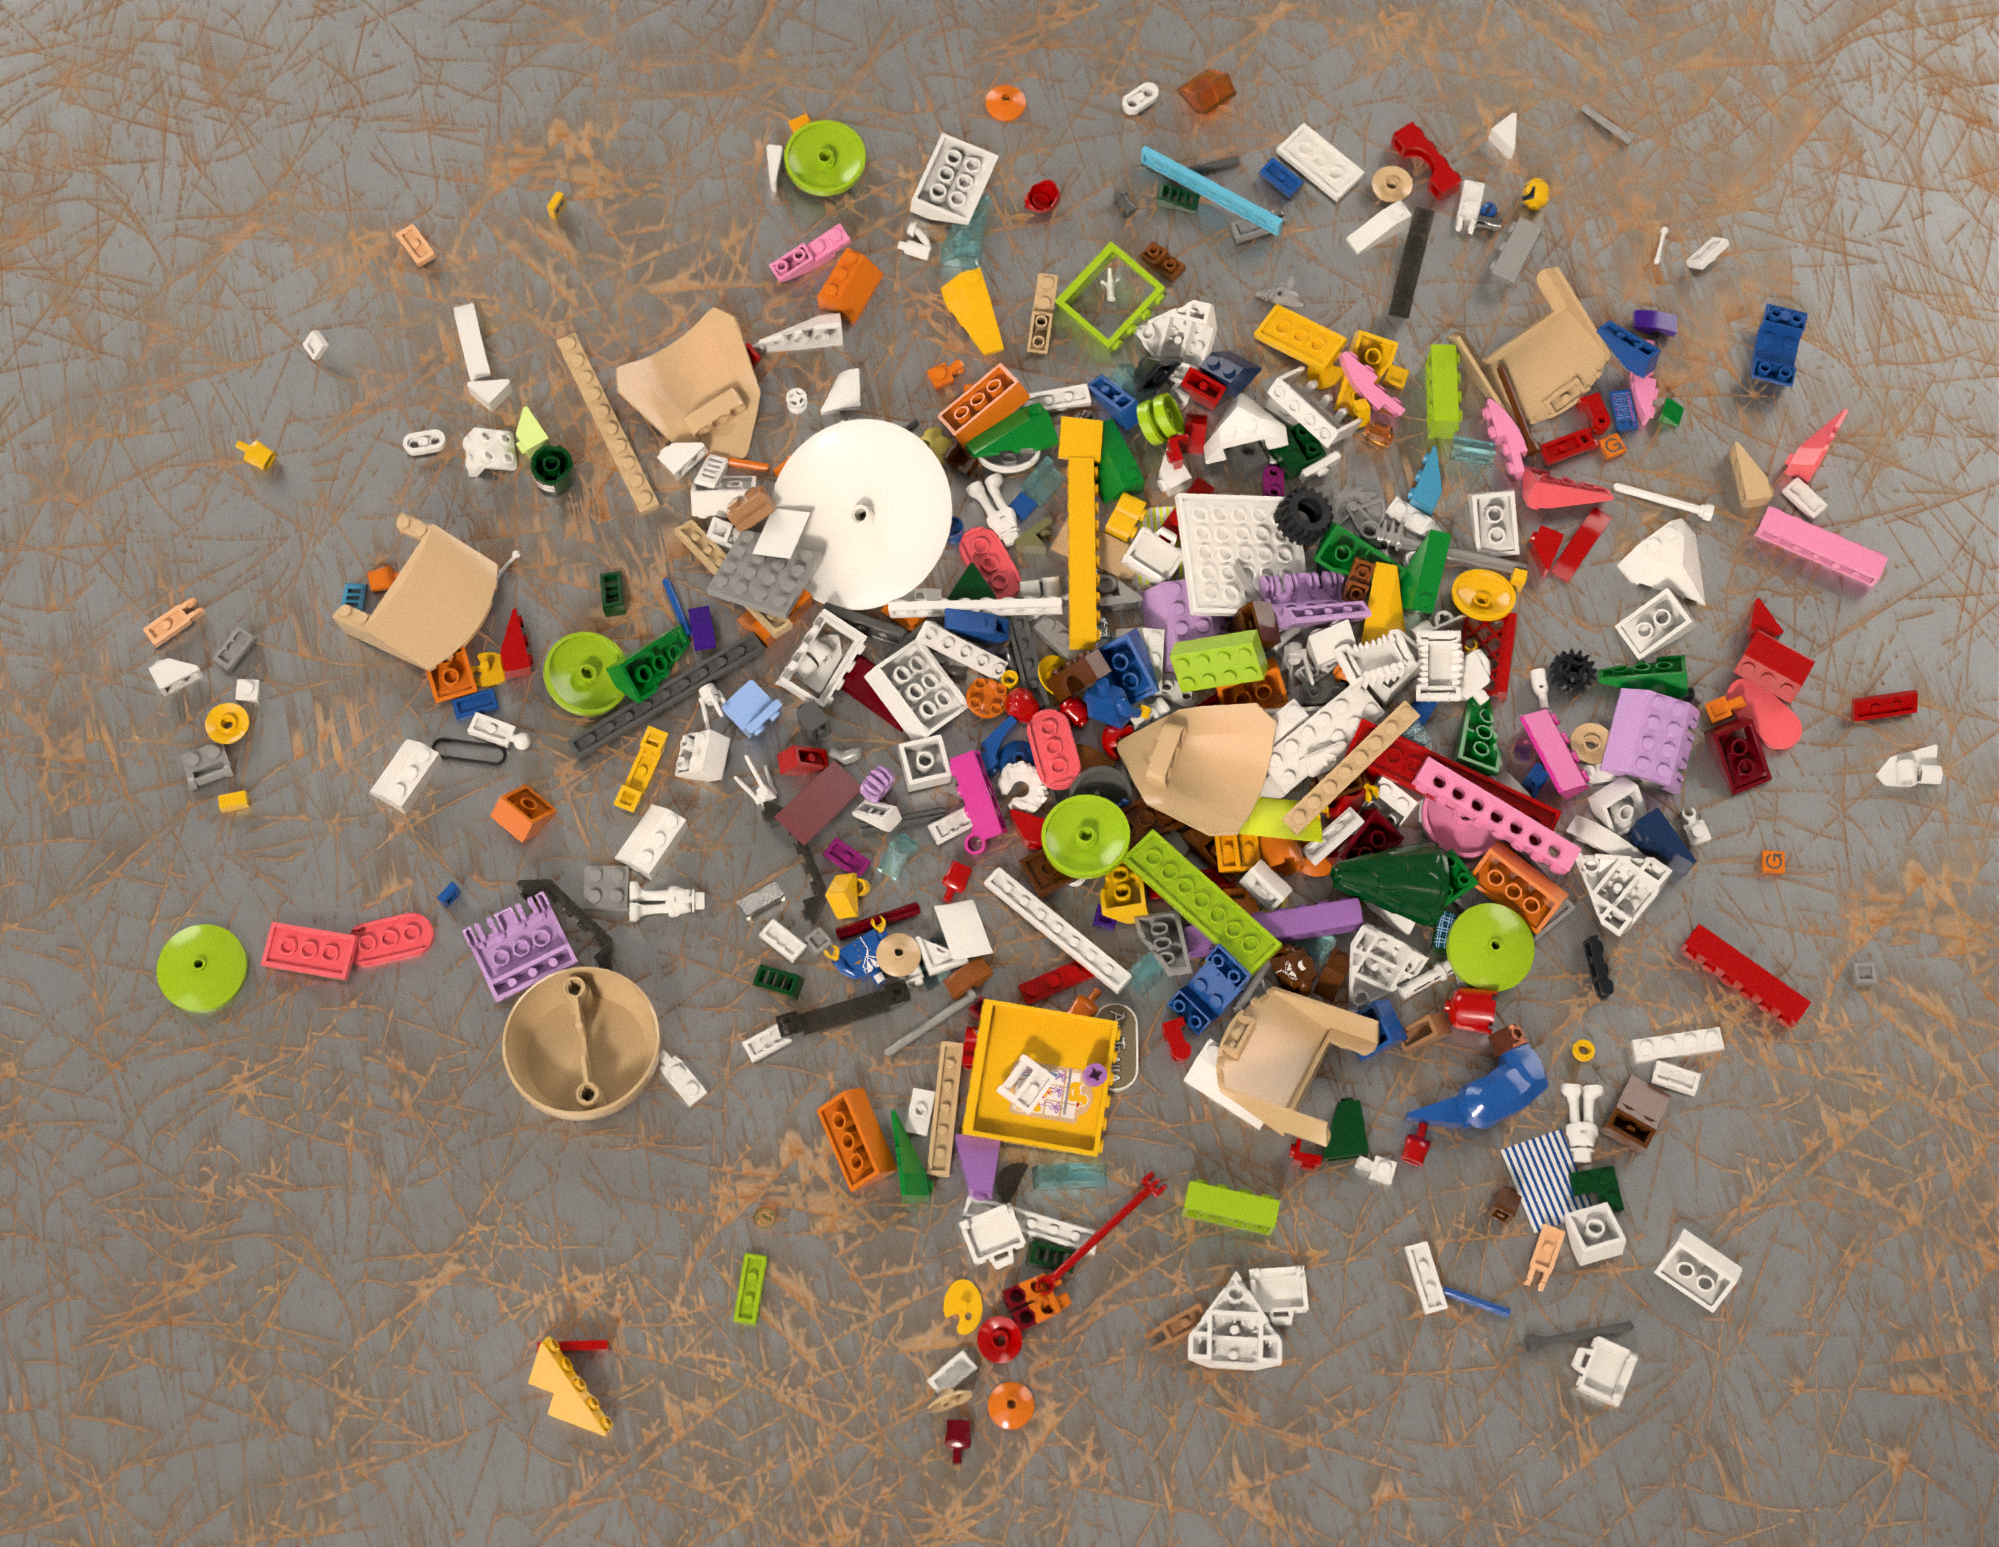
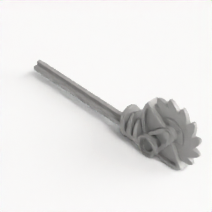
M1348 483L1341 492L1338 488L1334 487L1332 498L1325 496L1329 500L1328 505H1332L1333 508L1331 511L1334 514L1333 523L1339 524L1372 547L1381 548L1382 545H1385V549L1389 550L1390 547H1393L1396 552L1400 549L1417 551L1423 540L1404 536L1403 528L1405 522H1401L1400 526H1395V520H1393L1392 525L1387 524L1386 518L1383 523L1385 517L1383 498L1374 500L1373 498H1375L1376 493L1363 492V485L1351 489V485ZM1450 546L1446 559L1512 573L1514 568L1522 570L1527 568L1525 563Z

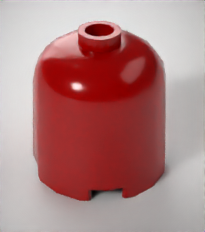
M1467 987L1456 989L1451 996V1000L1446 999L1444 1012L1449 1013L1450 1024L1460 1030L1491 1035L1492 1029H1489L1488 1025L1493 1026L1496 1001L1492 1000V997L1497 998L1498 991Z

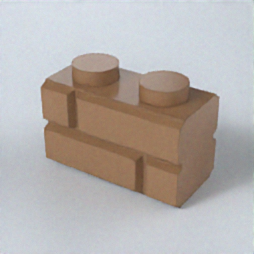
M761 485L757 488L751 487L744 493L745 496L740 500L736 498L727 505L726 516L739 532L749 530L776 511V502Z

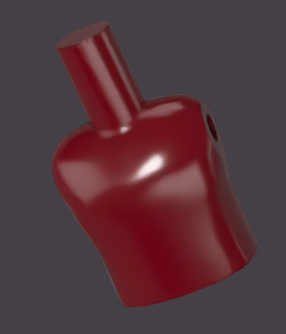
M947 1420L945 1447L953 1450L952 1464H962V1450L971 1447V1420Z

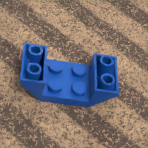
M1767 303L1757 332L1749 368L1751 378L1793 387L1797 369L1794 367L1800 338L1805 330L1808 313Z
M1220 943L1205 959L1207 962L1191 981L1181 988L1167 1004L1179 1017L1183 1016L1185 1023L1198 1036L1228 1008L1247 986L1252 976Z

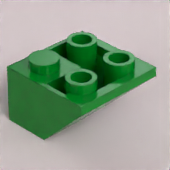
M1453 849L1445 853L1449 866L1448 899H1443L1441 906L1443 909L1479 884Z

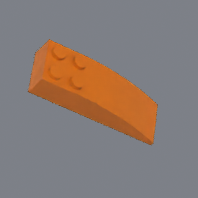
M463 646L453 653L454 657L449 661L447 659L436 665V669L430 672L426 670L436 704L478 692L467 652Z

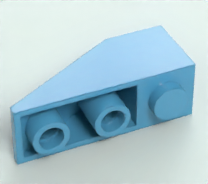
M1433 446L1431 453L1426 452L1422 461L1425 467L1423 470H1418L1414 480L1418 482L1416 488L1411 487L1407 496L1411 506L1431 517L1442 492L1436 446Z

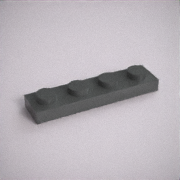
M825 602L823 609L831 612L864 635L893 645L899 644L906 638V629L899 625H892L883 622L879 618H872L858 611H851Z

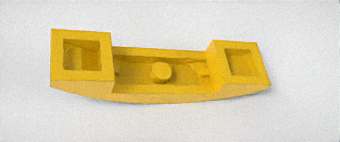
M648 725L640 743L641 748L625 784L621 786L613 804L614 806L632 813L636 811L660 762L669 736L667 732Z

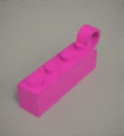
M972 750L949 759L951 762L949 768L952 776L957 779V792L964 799L966 805L964 806L967 818L971 819L973 825L971 827L972 833L965 838V849L970 854L980 855L987 851L989 847L988 840L1008 833L980 751ZM976 836L982 841V847L978 851H975L971 846V841Z

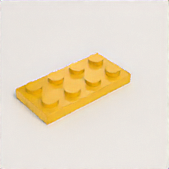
M1277 303L1254 333L1255 339L1323 373L1326 372L1347 343L1346 337Z

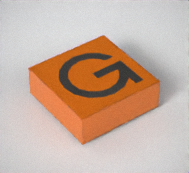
M1618 433L1599 440V448L1607 461L1627 451Z
M1762 850L1761 873L1783 875L1785 873V851Z

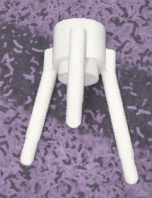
M1291 642L1284 646L1279 667L1280 672H1282L1286 660L1289 663L1287 693H1291L1293 666L1299 664L1302 658L1310 684H1315L1307 657V649H1303V646L1297 642Z
M713 683L706 684L699 689L701 697L698 700L702 708L706 730H711L706 704L708 706L714 705L719 716L723 717L724 714L718 702L719 699L723 704L727 701Z
M746 755L745 760L760 786L756 790L757 795L738 776H734V779L754 799L757 805L761 804L762 807H767L778 799L776 796L778 792L774 787L767 765L764 766L768 786L767 784L764 785L749 756Z

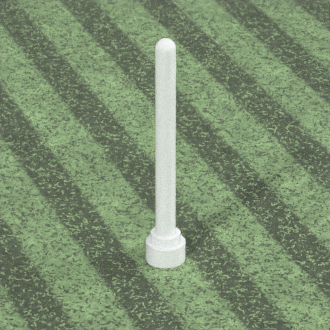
M1620 483L1613 485V489L1617 492L1693 512L1702 517V520L1709 522L1715 505L1708 503L1699 506Z

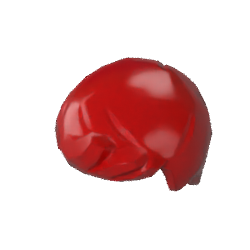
M1044 179L1034 184L1030 188V192L1024 197L1025 208L1036 213H1047L1054 210L1059 204L1060 190L1056 183L1050 179Z
M1017 687L1009 690V694L1005 699V711L1018 722L1027 724L1032 719V716L1039 711V703L1030 690Z
M1126 724L1122 729L1112 725L1104 728L1101 735V743L1104 751L1109 756L1108 762H1116L1120 759L1117 746L1120 740L1133 733L1131 725Z

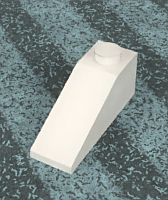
M1399 200L1380 211L1348 236L1346 240L1355 253L1359 255L1409 228L1412 215L1404 203Z
M1295 699L1291 700L1272 716L1277 722L1273 747L1302 725L1308 716Z

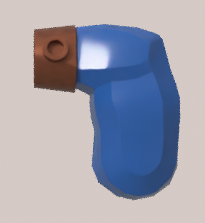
M1517 1023L1506 1026L1488 1037L1494 1056L1499 1060V1067L1484 1077L1465 1083L1459 1089L1457 1101L1459 1110L1466 1121L1476 1128L1488 1129L1500 1121L1518 1114L1548 1088L1549 1083L1543 1064Z

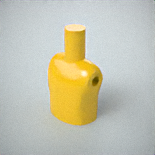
M241 440L236 443V448L245 452L244 461L263 471H267L275 461L276 452L267 448L259 441H254L251 445Z

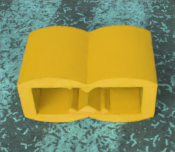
M1123 492L1105 526V533L1128 543L1130 538L1134 539L1139 530L1136 527L1138 522H1143L1148 513L1146 509L1147 502Z

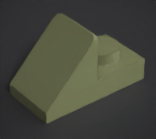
M1046 516L1015 539L1014 550L1021 553L1046 555V546L1041 540L1046 539L1051 534L1052 521Z

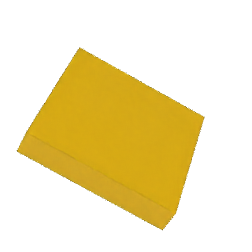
M1062 416L1060 420L1058 459L1068 460L1069 457L1094 458V463H1100L1103 421Z

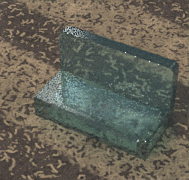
M1133 363L1119 364L1108 379L1134 397L1138 404L1142 403L1147 397L1155 396L1158 393L1156 389L1136 393L1134 390V371L1137 369Z
M1454 436L1450 460L1491 468L1495 459V444Z
M1048 456L1020 485V492H1023L1036 502L1038 508H1041L1065 481V476L1053 468L1054 460Z

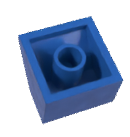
M1389 999L1374 1001L1356 1012V1014L1379 1022V1044L1375 1051L1369 1055L1362 1056L1357 1052L1361 1061L1390 1050L1408 1039Z

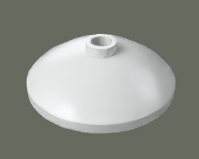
M1033 448L1020 449V453L1001 451L1000 455L978 457V460L983 466L994 472L1005 474L1018 473L1032 467L1039 460L1041 452L1033 451Z

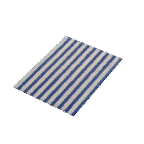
M1561 1129L1500 1150L1516 1190L1522 1196L1521 1202L1534 1233L1540 1232L1543 1223L1554 1227L1565 1223L1564 1215L1566 1213L1593 1206L1588 1194L1576 1197L1572 1195L1568 1174L1578 1172L1575 1162H1573L1572 1154Z

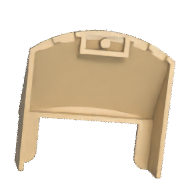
M1546 266L1536 275V285L1552 310L1484 359H1480L1464 333L1453 332L1446 337L1449 344L1456 345V352L1460 353V362L1466 370L1465 374L1487 399L1491 398L1507 412L1516 426H1518L1517 420L1497 372L1499 365H1503L1507 371L1527 424H1534L1553 418L1575 405L1579 398L1584 397L1591 390L1590 387L1597 378H1600L1603 373L1602 370L1611 356V352L1597 333V329L1558 266Z
M401 513L396 521L397 529L401 533L419 540L420 543L372 615L345 604L336 610L332 618L345 633L430 672L436 669V665L442 661L452 659L454 657L453 653L461 646L465 647L483 625L493 605L494 591H497L498 584L496 581L499 566L435 524L429 525Z
M1273 986L1267 989V993L1261 997H1254L1250 1001L1251 1004L1244 1010L1241 1009L1227 1027L1218 1049L1216 1064L1219 1092L1283 1137L1288 1133L1327 1147L1331 1139L1328 1123L1297 1111L1331 1045L1335 1044L1339 1048L1358 1052L1362 1056L1369 1055L1375 1051L1379 1044V1022Z

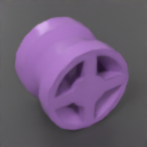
M1098 1063L1087 1066L1082 1074L1084 1083L1090 1087H1098L1104 1083L1107 1077L1106 1069Z

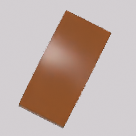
M1153 241L1140 254V258L1172 283L1186 270L1184 263L1170 256L1167 249Z
M1358 557L1354 558L1344 586L1342 600L1347 602L1365 600L1369 590L1368 584L1376 567L1375 563Z
M981 956L962 966L942 982L952 997L958 1000L973 986L980 987L994 975V972L984 957Z

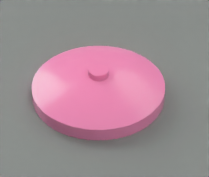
M1424 797L1421 808V820L1424 831L1429 840L1437 842L1438 848H1443L1445 853L1453 849L1461 859L1477 858L1485 855L1499 840L1488 829L1475 826L1470 818L1466 816L1461 817L1452 809Z

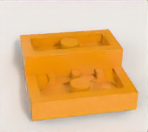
M1244 834L1214 836L1219 873L1249 871L1261 859L1258 836Z

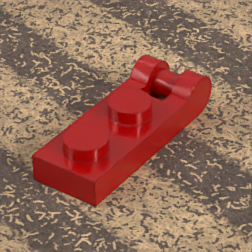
M1586 427L1541 444L1542 451L1540 454L1546 466L1600 447L1598 439H1595L1593 436L1592 428Z

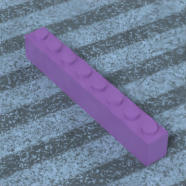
M1350 896L1343 897L1340 901L1336 902L1324 900L1319 902L1318 905L1309 906L1308 904H1301L1294 909L1288 910L1287 908H1278L1271 913L1259 911L1251 916L1280 942H1293L1358 931L1364 925L1359 898ZM1191 923L1187 924L1186 927H1182L1189 959L1208 956L1216 947Z

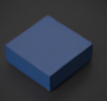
M1020 492L1008 507L1013 508L1017 517L1024 522L1037 508L1038 504L1023 492Z
M451 882L438 895L437 899L442 906L448 908L461 894V891L455 883Z

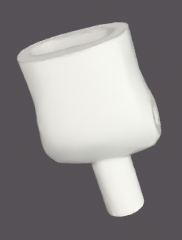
M1543 668L1534 669L1530 672L1533 692L1539 698L1540 710L1549 709L1547 698L1549 687L1546 670Z

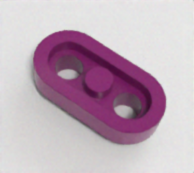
M1271 464L1265 467L1262 475L1263 496L1284 497V471L1280 466ZM1275 472L1277 475L1272 476L1270 473ZM1275 491L1277 495H1272L1270 492Z

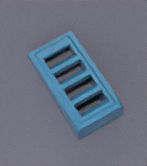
M345 583L341 606L355 604L358 606L354 608L364 612L368 585ZM350 589L361 590V592L350 593ZM349 597H359V600H349Z

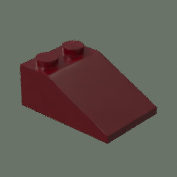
M1742 716L1703 732L1710 753L1731 795L1772 780L1753 719Z

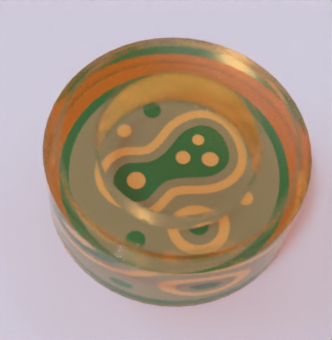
M762 1206L755 1211L753 1219L759 1229L769 1230L775 1226L777 1216L771 1207Z

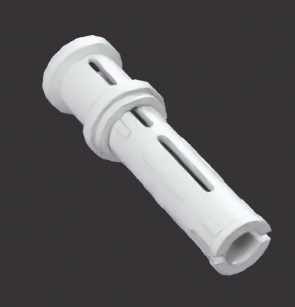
M1448 959L1441 963H1435L1432 969L1397 989L1400 996L1406 1000L1439 980H1447V977L1454 972Z

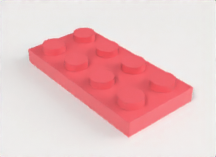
M272 922L261 965L263 967L348 981L358 937Z

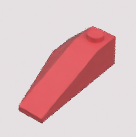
M1843 409L1803 443L1795 454L1790 453L1784 463L1787 465L1784 473L1793 478L1799 477L1807 485L1827 452L1848 410Z
M1524 466L1522 498L1527 506L1532 509H1550L1612 501L1614 498L1608 488L1584 481L1577 484L1567 476H1562L1559 479L1551 476L1549 471Z

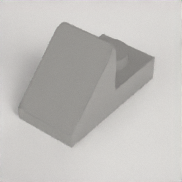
M1117 580L1118 596L1113 594L1104 595L1100 598V604L1098 605L1100 614L1140 609L1142 608L1143 600L1141 595Z

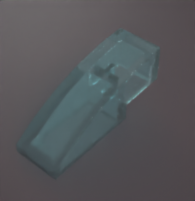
M1062 1163L1060 1165L1038 1164L1032 1167L1033 1190H1075L1107 1186L1105 1164Z

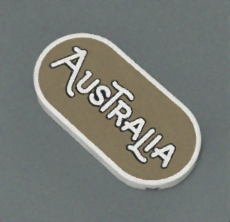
M1109 1003L1101 1007L1094 1018L1118 1021V1028H1121L1120 1039L1115 1041L1114 1050L1118 1051L1116 1063H1112L1111 1072H1114L1113 1084L1108 1086V1091L1122 1092L1128 1089L1138 1076V1020L1135 1013L1128 1006L1121 1003Z

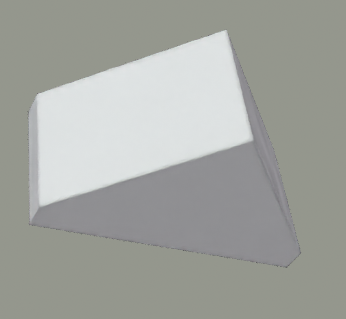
M1517 113L1510 114L1494 126L1489 135V140L1508 159H1512L1515 151Z
M510 379L467 382L471 396L491 412L513 392Z

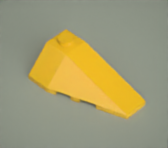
M976 268L959 273L941 287L947 309L957 318L958 323L968 332L970 338L984 356L1004 351L981 269Z
M1358 330L1354 332L1349 351L1359 358L1357 361L1362 365L1367 364L1375 370L1374 374L1378 378L1373 384L1376 385L1393 363L1399 343ZM1343 371L1334 410L1338 411L1345 407L1348 410L1347 415L1353 416V402L1361 398L1352 388Z
M1375 563L1376 567L1367 607L1372 612V615L1364 619L1360 641L1363 646L1366 641L1371 644L1372 639L1376 642L1377 638L1381 639L1383 634L1387 637L1390 630L1399 628L1405 633L1398 568L1395 565Z
M1121 862L1116 869L1105 875V884L1100 893L1102 915L1126 924L1135 923L1134 917L1149 915L1145 882Z

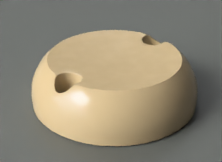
M598 967L569 968L555 972L536 982L519 998L512 1008L504 1028L502 1040L504 1064L516 1090L527 1102L541 1112L568 1121L595 1120L609 1116L628 1106L645 1090L657 1069L661 1052V1030L658 1017L645 993L635 983L621 974Z

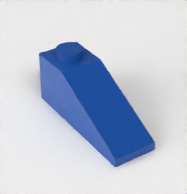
M1610 320L1597 329V333L1626 369L1643 379L1655 370L1661 352L1660 349Z
M1102 374L1087 384L1092 396L1118 424L1128 430L1138 423V401Z
M1458 1096L1407 1112L1404 1116L1406 1122L1425 1123L1449 1128L1463 1127V1129L1473 1127L1472 1124L1466 1121L1459 1110Z

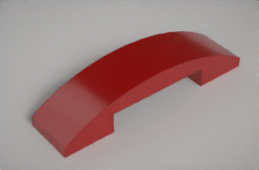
M1594 507L1550 572L1569 583L1613 517Z

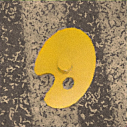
M1333 361L1326 372L1323 373L1308 366V382L1316 380L1318 383L1316 390H1327L1335 386L1341 379L1343 374L1342 367L1334 366Z
M483 652L477 655L480 665L471 666L473 676L476 672L481 673L480 677L474 676L476 686L491 687L506 681L500 661V654Z
M965 1279L957 1280L951 1284L944 1299V1315L947 1318L954 1314L959 1315L960 1320L957 1332L961 1335L973 1332L978 1326L982 1315L980 1293L972 1282ZM967 1313L972 1315L970 1320L965 1319Z

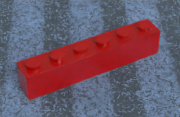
M1700 923L1694 928L1680 948L1686 958L1697 961L1706 972L1714 973L1721 978L1720 980L1723 984L1738 990L1743 998L1758 1004V1008L1761 1011L1772 1014L1785 1027L1789 1026L1792 1028L1796 1025L1811 1004V1001Z

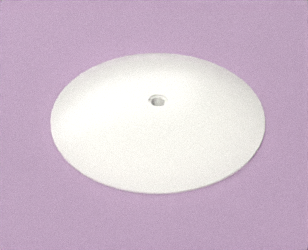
M849 420L827 427L810 437L786 462L775 483L771 496L776 502V508L810 513L797 545L820 552L822 559L804 589L816 601L823 604L827 602L848 610H866L885 606L888 602H894L914 590L926 579L939 561L945 549L952 523L953 508L950 486L945 471L936 455L915 434L896 424L882 420ZM866 511L865 519L860 521L861 513Z

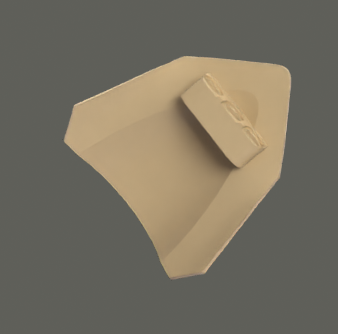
M713 307L692 329L671 345L651 356L627 363L616 369L617 392L671 443H703L709 452L707 454L745 459L747 457L757 418L761 391L735 316Z
M1257 702L1179 709L1119 741L1117 750L1147 806L1163 812L1208 836L1238 835L1243 825L1251 816L1265 783L1272 756L1277 722Z

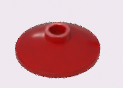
M1004 1316L992 1317L985 1321L977 1335V1344L981 1354L993 1363H1006L1013 1360L1019 1354L1023 1343L1022 1332H1020L1016 1322ZM1001 1335L1006 1339L1004 1344L999 1343L998 1339Z

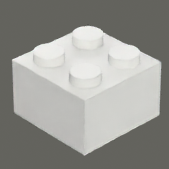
M941 734L898 744V755L908 792L951 783L952 774Z

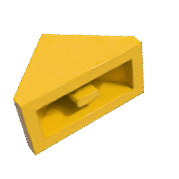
M857 873L835 875L825 896L836 918L859 917Z

